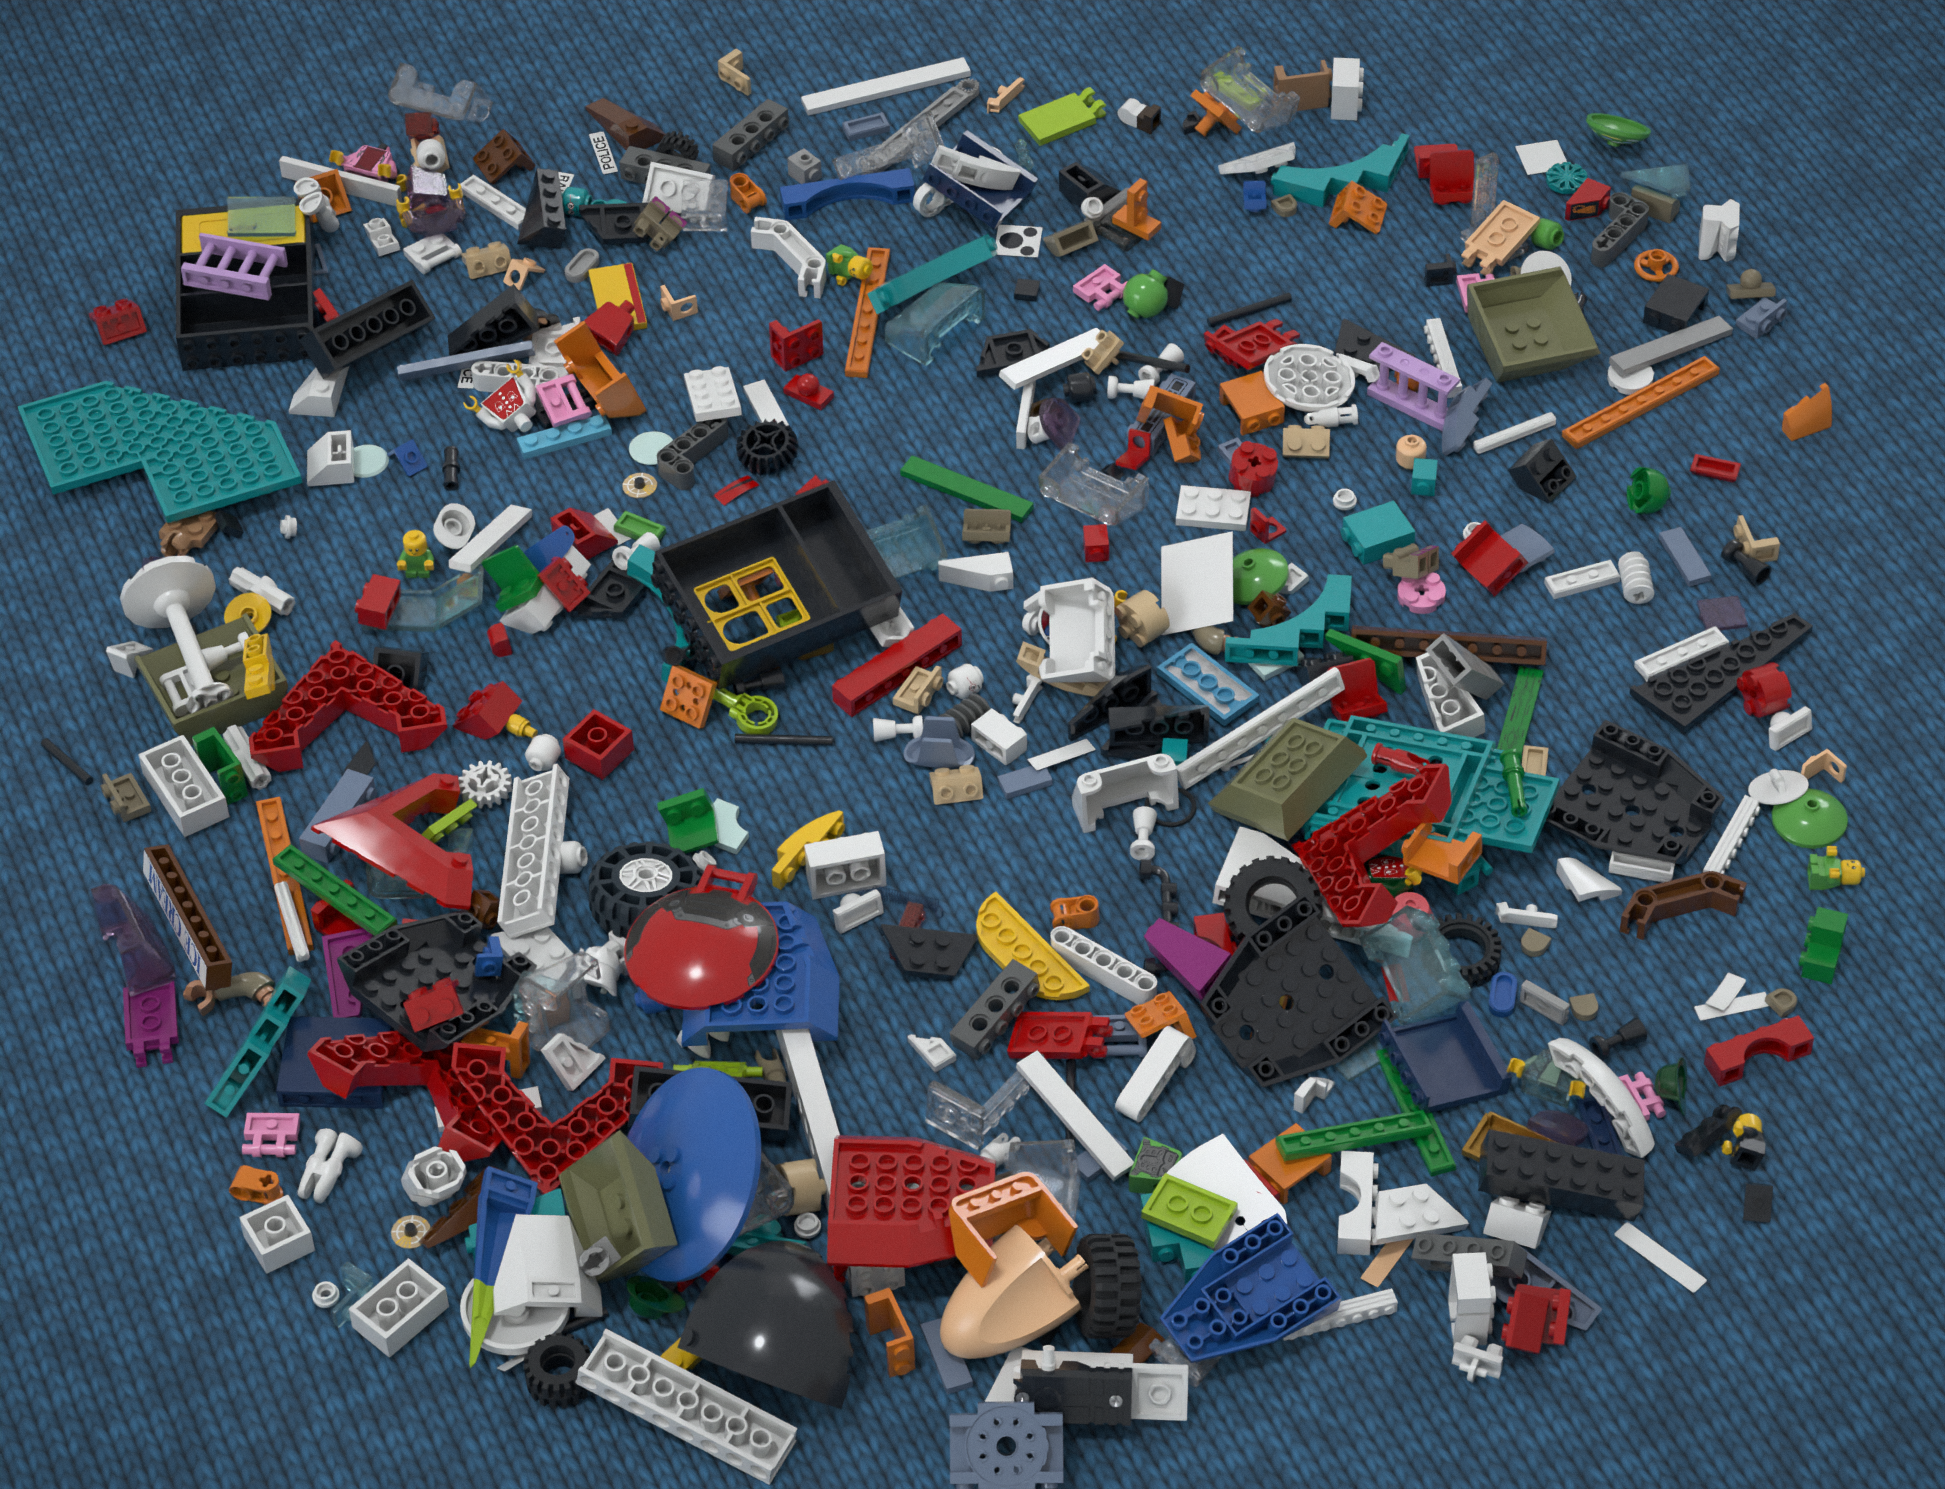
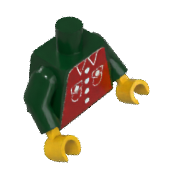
M1383 855L1366 861L1367 874L1371 883H1382L1394 898L1405 892H1413V885L1421 883L1422 871L1404 865L1403 858Z

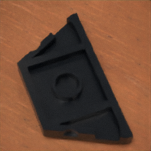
M649 202L579 205V214L602 244L647 243L650 238L647 233L643 237H639L633 232L636 225L634 222Z
M1345 318L1342 320L1335 357L1339 353L1377 365L1380 372V363L1370 359L1369 355L1381 342L1415 358L1416 355Z
M1032 329L987 336L984 349L980 355L979 366L976 367V376L982 377L999 374L1002 369L1049 349L1050 344L1046 340L1041 339Z
M612 559L588 588L591 593L570 612V615L577 618L623 619L647 591L648 587L627 575V569L621 570Z
M1151 690L1137 707L1167 705L1162 704L1157 698L1158 694L1156 691ZM1108 739L1101 747V755L1141 759L1161 754L1163 745L1110 746Z
M881 924L879 929L880 935L885 936L889 943V951L892 957L897 960V966L904 976L953 981L977 940V935L914 927Z

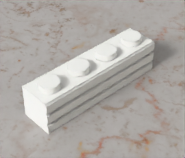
M1612 851L1609 873L1664 883L1672 881L1675 863Z

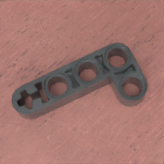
M1623 192L1611 195L1608 216L1612 222L1592 242L1591 263L1594 266H1608L1647 227L1649 206L1645 202Z
M727 417L699 421L659 450L657 453L659 475L680 490L691 489L695 485L693 464L728 438Z

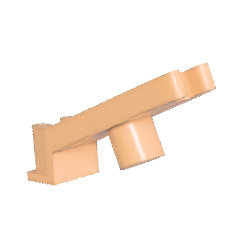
M1019 77L1008 88L1001 85L997 92L999 96L988 99L987 113H1000V110L1024 89L1025 85L1022 83L1025 79Z

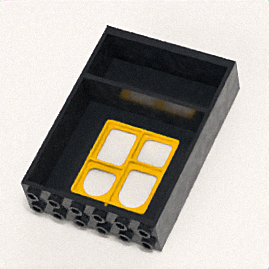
M835 480L655 551L654 562H652V584L661 591L665 606L671 608L675 623L678 626L681 625L686 642L689 645L692 644L698 662L704 664L708 679L717 682L718 690L897 617L903 592ZM765 568H773L784 588L757 600L749 601L737 581ZM726 585L730 588L739 606L723 613L710 610L705 604V596L711 590ZM785 598H790L800 612L802 619L782 628L777 627L766 607ZM751 612L758 613L768 630L767 634L741 644L728 641L723 634V628L726 623Z

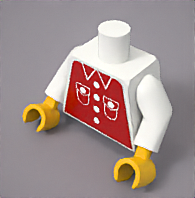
M514 360L517 364V369L513 371L509 364L506 365L508 372L515 373L517 378L513 375L480 403L483 406L482 408L478 406V401L473 396L469 397L475 401L474 406L468 407L464 402L463 404L467 410H474L476 416L490 428L498 430L507 428L511 432H515L519 428L522 432H526L532 427L530 418L536 414L534 407L536 388L527 374L521 371L522 363Z

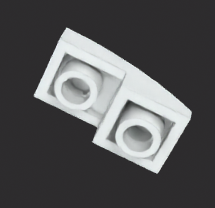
M375 218L370 220L369 223L363 224L366 234L379 256L400 250L399 242L393 236L391 227L384 218Z

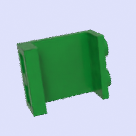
M215 727L193 736L195 753L207 771L210 773L221 767V769L217 770L221 792L226 798L227 806L248 796L241 762Z

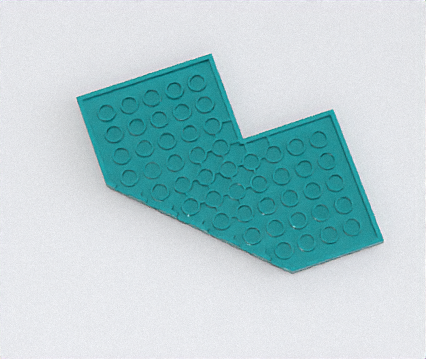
M103 381L18 406L19 414L52 494L65 492L143 468L166 522L170 523L303 483L301 474L276 422L267 419L265 422L256 420L255 416L243 413L233 415L227 413L226 409L214 406L204 408L200 407L197 402L184 399L179 402L171 400L170 396L154 392L150 395L143 393L142 389L135 387H117L114 382Z

